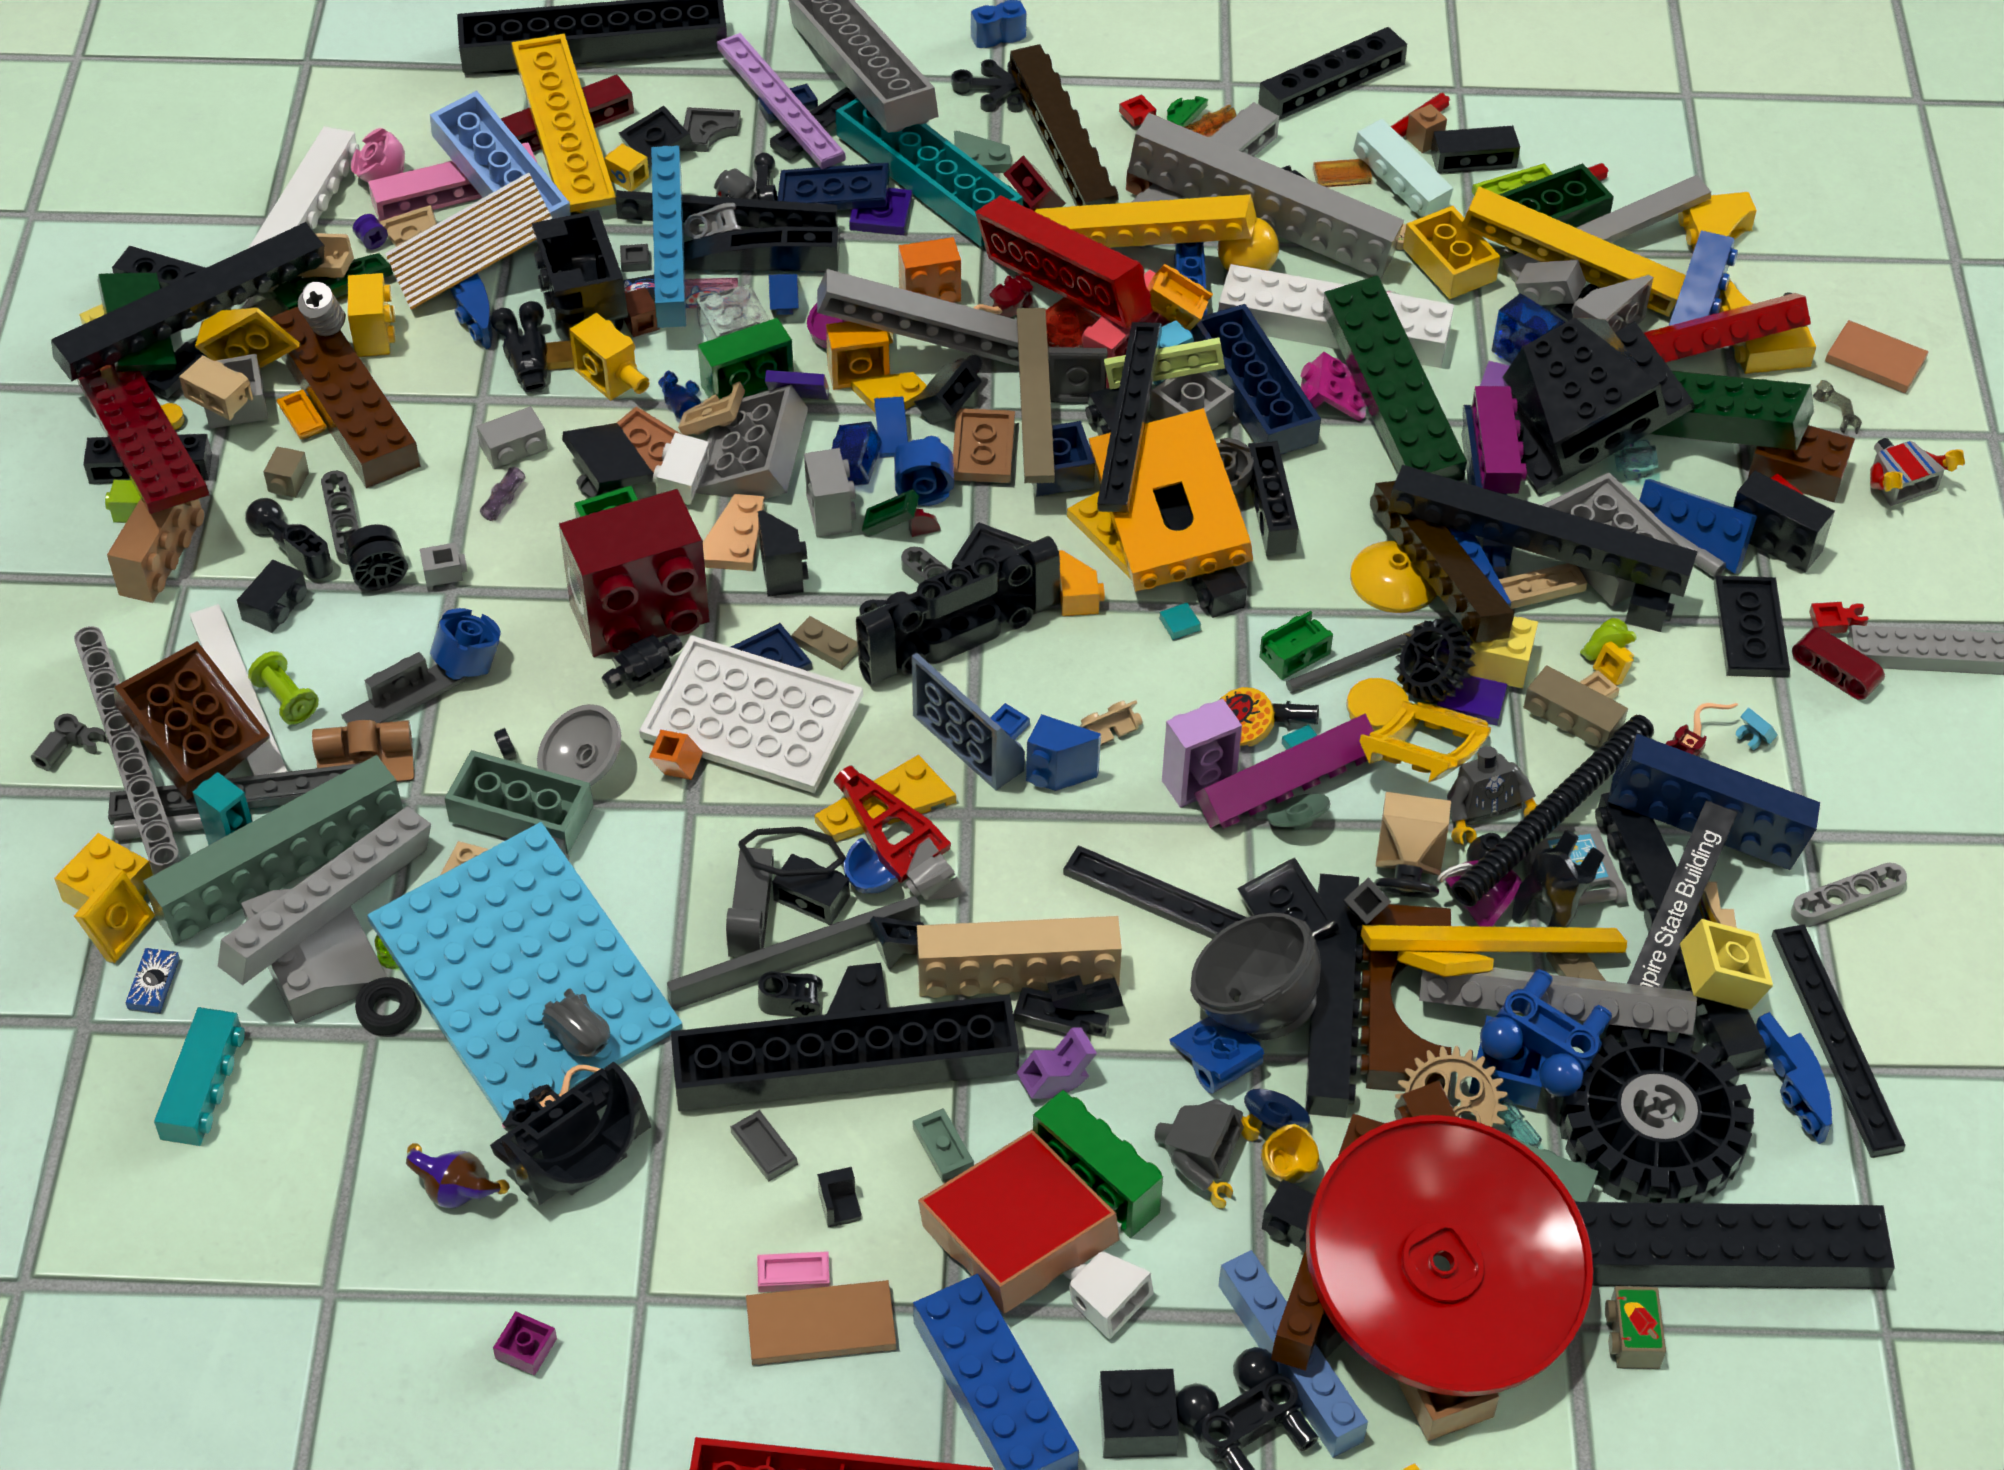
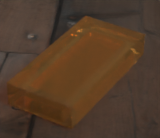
M1362 159L1313 163L1316 183L1325 187L1371 184L1372 182L1370 167Z

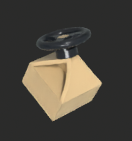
M1386 792L1375 866L1396 870L1395 878H1378L1374 881V884L1381 891L1418 898L1438 896L1439 889L1432 884L1421 882L1422 873L1441 874L1449 827L1451 801Z

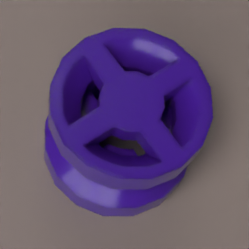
M364 214L353 224V233L358 239H361V243L367 249L379 248L387 240L388 232L386 228L380 224L373 214Z

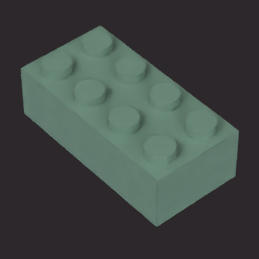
M474 750L470 751L444 798L449 822L508 839L542 822L552 837L565 840L567 854L570 853L593 808L591 786L588 782Z

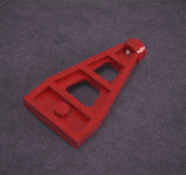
M851 765L844 768L835 777L834 784L846 796L880 862L899 880L900 884L909 878L906 874L918 844L929 837L939 850L933 857L940 853L943 855L950 850L951 842L931 820L862 773H859L854 766ZM872 796L878 798L888 807V810L876 818H872L862 804ZM893 818L900 819L913 829L912 834L896 845L889 843L882 831V826Z

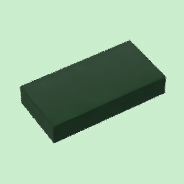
M912 489L867 508L862 532L867 537H870L913 519L919 495Z

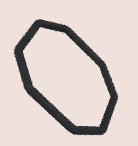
M804 827L756 829L738 843L739 848L753 868L781 877L829 874L844 863L846 859L830 835ZM802 833L827 841L838 856V859L827 868L781 870L756 862L746 844L758 835Z

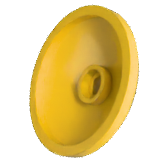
M1383 541L1364 548L1352 563L1350 580L1354 591L1364 602L1379 610L1392 613L1412 612L1427 606L1437 596L1435 590L1424 579L1422 573L1410 561L1407 554L1396 541Z

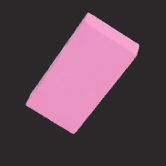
M828 1252L757 1255L758 1292L791 1291L830 1286Z

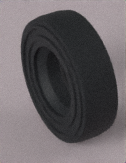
M382 977L369 982L360 990L356 998L355 1010L359 1022L367 1031L376 1035H392L403 1031L413 1022L417 1013V999L413 989L405 981L394 977ZM393 997L400 1004L394 1013L379 1015L373 1010L375 1003L379 999Z

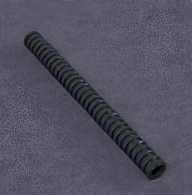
M1634 715L1621 726L1608 741L1604 742L1558 788L1554 789L1512 831L1508 832L1500 842L1491 848L1477 864L1473 865L1465 875L1461 876L1453 884L1452 892L1455 898L1467 907L1476 905L1513 867L1517 866L1531 850L1535 849L1548 834L1575 811L1593 791L1597 790L1610 775L1614 774L1636 734L1648 738L1654 735V727L1650 720L1642 715Z

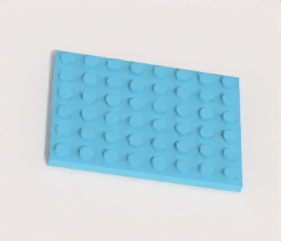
M542 822L367 914L369 923L502 1122L506 1119L509 1111L515 1108L513 1101L516 1099L528 1100L530 1091L539 1086L548 1084L559 1095L564 1077L572 1067L589 1065L604 1069L612 1062L620 1065L671 1035L670 1031L682 1029V1022ZM567 989H572L578 995H586L590 1008L609 1025L610 1038L601 1052L593 1057L575 1056L568 1052L558 1037L552 1031L544 1028V1024L541 1021L544 1016L542 1013L545 1005L550 1001L553 1003L556 1001L561 1002L565 998L564 992ZM582 1070L574 1073L570 1079L569 1090L594 1074V1072Z

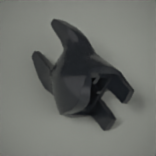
M1565 830L1554 848L1540 850L1536 855L1531 873L1520 884L1515 895L1512 918L1517 922L1520 921L1532 902L1537 899L1543 905L1553 910L1548 927H1568L1576 915L1581 896L1594 881L1605 855L1593 847L1581 865H1577L1571 860L1570 856L1579 837Z

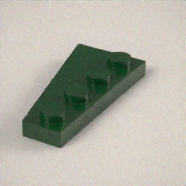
M380 253L353 259L344 277L312 276L302 278V276H296L291 281L279 284L273 292L269 293L287 311L298 307L299 296L308 283H324L330 288L335 298L348 294V275L383 273V277L386 278L393 275V271L387 260Z

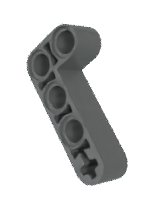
M748 848L756 862L774 867V849ZM741 849L739 851L732 908H728L726 919L728 957H740L764 948L773 877L772 873L753 868Z

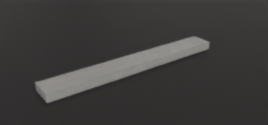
M1695 175L1581 225L1577 229L1612 243L1711 199V191ZM1518 253L1504 259L1503 267L1516 283L1526 263L1540 261Z

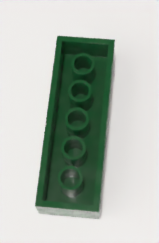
M1672 371L1694 401L1695 408L1650 434L1797 450L1814 413L1811 384Z

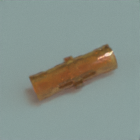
M1226 105L1216 112L1204 114L1200 120L1184 128L1203 136L1209 133L1214 134L1225 123H1229L1237 116L1234 108H1231V105Z

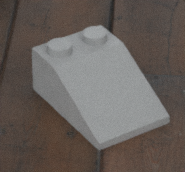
M1646 275L1592 290L1583 299L1579 298L1572 308L1573 318L1605 319L1614 332L1634 321L1638 325L1645 318L1654 277Z

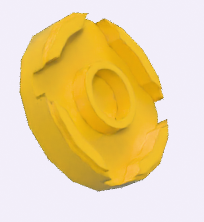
M1368 678L1359 681L1350 689L1346 707L1351 720L1366 713L1373 730L1376 731L1385 726L1398 713L1403 701L1409 702V699L1404 689L1395 682L1383 678Z

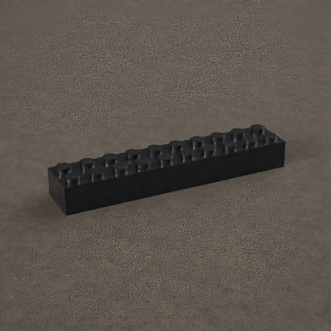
M624 0L457 14L459 52L463 73L518 69L512 52L511 42L565 34L574 64L718 53L720 51L717 48V41L727 38L723 0Z
M1010 994L670 1031L678 1111L1017 1074L1016 1072L1019 1070V1045Z
M1575 1202L1589 1236L1593 1261L1592 1286L1886 1289L1895 1269L1884 1205Z

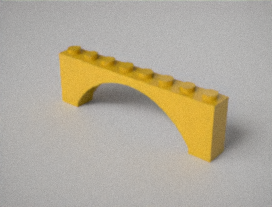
M1749 192L1711 195V199L1678 213L1679 225L1684 227L1686 232L1687 244L1691 245L1694 251L1701 230L1733 237L1734 240L1745 231H1752L1757 210ZM1729 279L1726 291L1721 290L1719 299H1722L1719 313L1753 304L1739 292L1731 279ZM1808 326L1733 345L1736 362L1741 364L1744 374L1811 367L1816 350V344Z

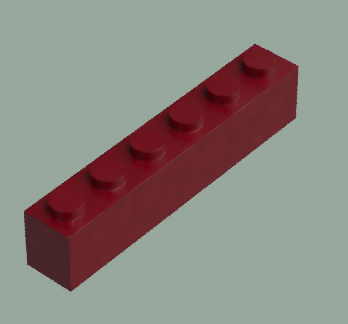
M617 74L582 87L594 128L634 113L632 92ZM530 108L501 118L521 144L528 142L532 152L542 149Z

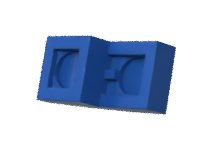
M904 397L874 398L879 457H895L897 446L908 443Z

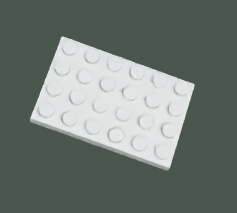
M690 635L644 720L639 734L640 738L654 743L660 730L688 734L703 751L701 758L815 793L863 697V688Z

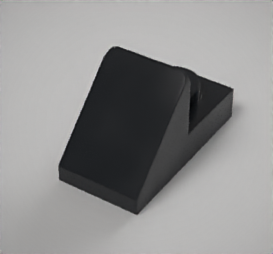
M875 916L870 919L876 946L888 969L892 968L903 953L917 955V925H924L923 922Z

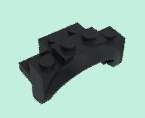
M612 1062L497 1139L490 1146L493 1154L513 1170L520 1190L538 1205H541L560 1191H567L570 1195H574L579 1190L602 1178L620 1161L628 1157L626 1152L632 1141L651 1128V1124L635 1084L618 1064ZM606 1106L605 1112L600 1120L597 1111Z

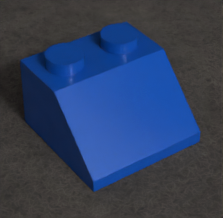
M1041 714L1027 741L1026 781L1037 787H1045L1057 791L1097 778L1100 763L1101 733Z

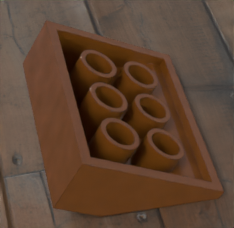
M198 641L114 686L115 706L186 800L194 797L193 791L203 781L208 780L217 772L225 776L270 738L269 733Z

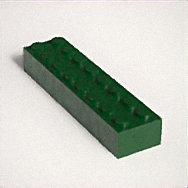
M1376 275L1325 291L1323 300L1324 316L1397 472L1399 473L1402 465H1406L1453 480H1464L1467 460L1379 276Z

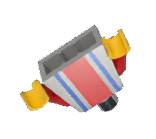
M1883 438L1874 446L1877 454L1870 468V486L1874 490H1881L1890 506L1936 491L1939 488L1944 470L1954 471L1957 469V465H1965L1963 450L1955 449L1948 451L1945 455L1936 456L1923 450L1915 442L1908 441L1894 446L1888 438Z

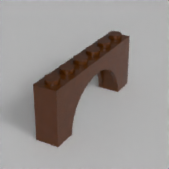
M1389 904L1367 925L1451 926V909ZM1363 943L1362 962L1368 963V970L1362 971L1361 990H1367V998H1362L1361 1018H1367V1026L1361 1027L1360 1046H1366V1054H1361L1360 1075H1366L1367 1089L1405 1091L1406 1089L1398 1084L1399 1080L1409 1081L1411 1078L1405 1069L1409 1068L1414 1071L1418 1069L1414 1060L1416 1057L1426 1063L1428 1061V1050L1435 1057H1440V1047L1442 1046L1431 1043L1415 1034L1402 1021L1394 1007L1391 996L1392 983L1398 974L1408 966L1397 960L1398 951H1370L1366 943ZM1444 1046L1448 1055H1452V1047ZM1433 1074L1428 1078L1427 1085L1440 1081L1444 1089L1445 1079L1441 1074Z

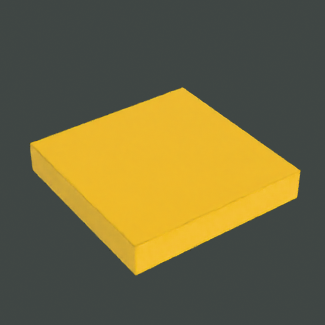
M115 868L77 911L74 917L106 961L116 963L155 917V914L122 869Z
M1398 951L1397 960L1400 963L1442 977L1490 972L1493 970L1494 962L1493 958L1474 952Z

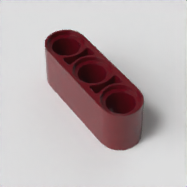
M1819 627L1811 628L1792 648L1793 657L1799 664L1857 700L1866 699L1885 679L1884 670L1878 663Z

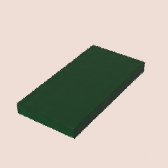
M157 273L98 274L97 281L104 315L160 289ZM171 336L145 347L140 352L132 353L119 359L115 363L116 372L175 370L177 364Z

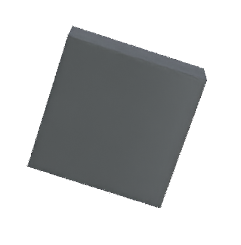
M648 244L620 245L622 272L650 270Z

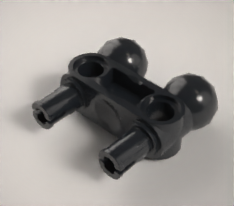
M1258 1347L1249 1348L1236 1358L1233 1365V1374L1237 1385L1245 1393L1221 1408L1216 1393L1207 1385L1199 1383L1186 1385L1176 1395L1178 1422L1187 1429L1192 1430L1198 1440V1448L1206 1458L1214 1463H1224L1228 1470H1255L1241 1449L1278 1426L1285 1428L1301 1452L1314 1445L1319 1438L1301 1414L1303 1403L1298 1398V1390L1295 1383L1279 1374L1277 1362L1271 1360L1272 1354L1266 1349ZM1272 1395L1280 1396L1284 1399L1285 1403L1276 1404L1269 1397ZM1220 1432L1226 1437V1440H1214L1209 1433Z

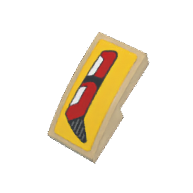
M1708 882L1699 903L1702 918L1737 928L1734 909H1721L1717 882Z

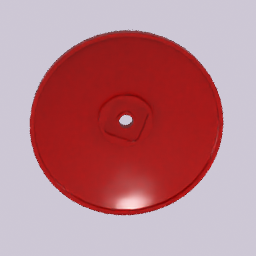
M1420 1115L1385 1123L1368 1131L1342 1151L1331 1164L1313 1197L1306 1229V1254L1309 1272L1319 1301L1331 1323L1359 1355L1377 1369L1404 1384L1432 1393L1462 1397L1488 1395L1517 1387L1547 1369L1571 1343L1583 1322L1592 1292L1593 1261L1589 1236L1579 1209L1562 1181L1539 1156L1516 1139L1493 1127L1473 1120L1443 1115ZM1435 1256L1445 1257L1450 1263V1270H1439L1435 1266L1433 1258Z

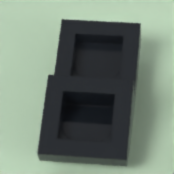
M1080 975L1047 983L1054 1007L1076 1011H1093L1123 1006L1115 977L1083 985Z

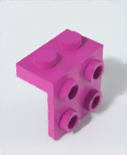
M1323 352L1312 363L1308 362L1303 367L1300 375L1302 377L1301 389L1314 409L1325 401L1357 421L1365 418L1367 406L1346 364Z

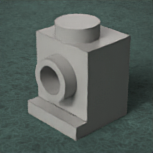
M456 542L420 549L427 591L433 590V586L463 581L462 572H468L465 555H458Z

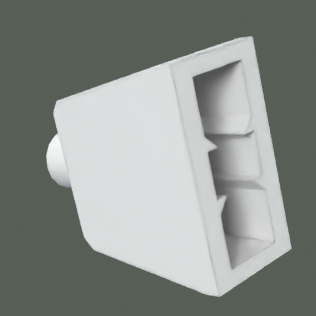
M1106 1252L1098 1253L1088 1264L1083 1263L1063 1273L1064 1276L1072 1280L1069 1284V1289L1074 1307L1109 1339L1154 1294L1151 1273Z

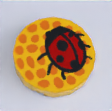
M1241 687L1229 691L1220 698L1224 699L1242 725L1240 746L1248 745L1250 747L1257 745L1269 735L1274 726L1275 712L1271 701L1265 693L1255 688Z

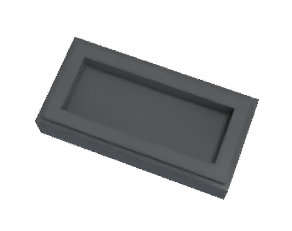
M760 1110L730 1126L731 1134L768 1182L798 1165L797 1157Z

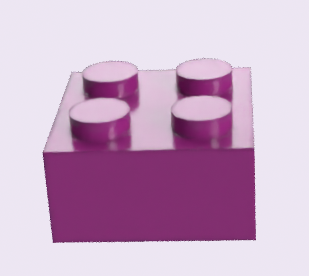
M515 1311L493 1346L495 1359L535 1376L557 1340L556 1330L554 1327Z

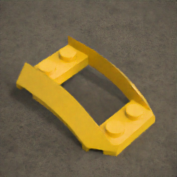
M1403 701L1398 713L1385 726L1371 732L1370 736L1362 734L1359 742L1369 764L1382 760L1395 764H1400L1403 761L1412 764L1411 768L1415 771L1430 773L1429 783L1447 776L1468 761L1485 742L1491 732V727H1488V723L1485 720L1423 702L1413 704ZM1420 720L1424 721L1423 725L1428 728L1441 730L1442 727L1453 730V735L1466 738L1457 749L1448 754H1442L1405 742Z

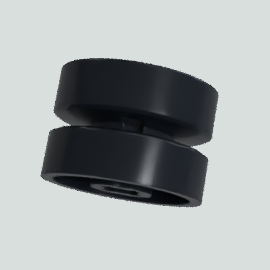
M380 524L364 526L354 531L345 541L344 553L353 580L360 588L378 591L394 586L405 576L408 564L398 535L391 527Z

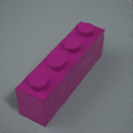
M1475 386L1471 408L1481 486L1484 489L1501 494H1519L1521 481H1526L1527 469L1526 464L1521 463L1523 458V442L1518 441L1520 436V420H1515L1517 415V399L1512 398L1510 386Z

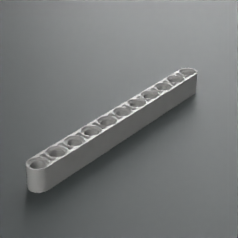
M94 626L84 627L76 632L74 641L145 851L155 875L181 861V857L139 736L115 706L114 686L120 684L103 633Z

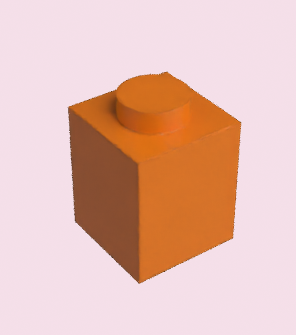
M660 730L649 758L665 775L692 780L703 751L688 734Z

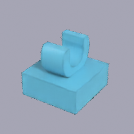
M1749 707L1740 716L1745 725L1739 727L1735 735L1741 740L1746 734H1753V739L1748 743L1752 750L1759 747L1761 738L1770 744L1777 737L1778 734L1774 728Z

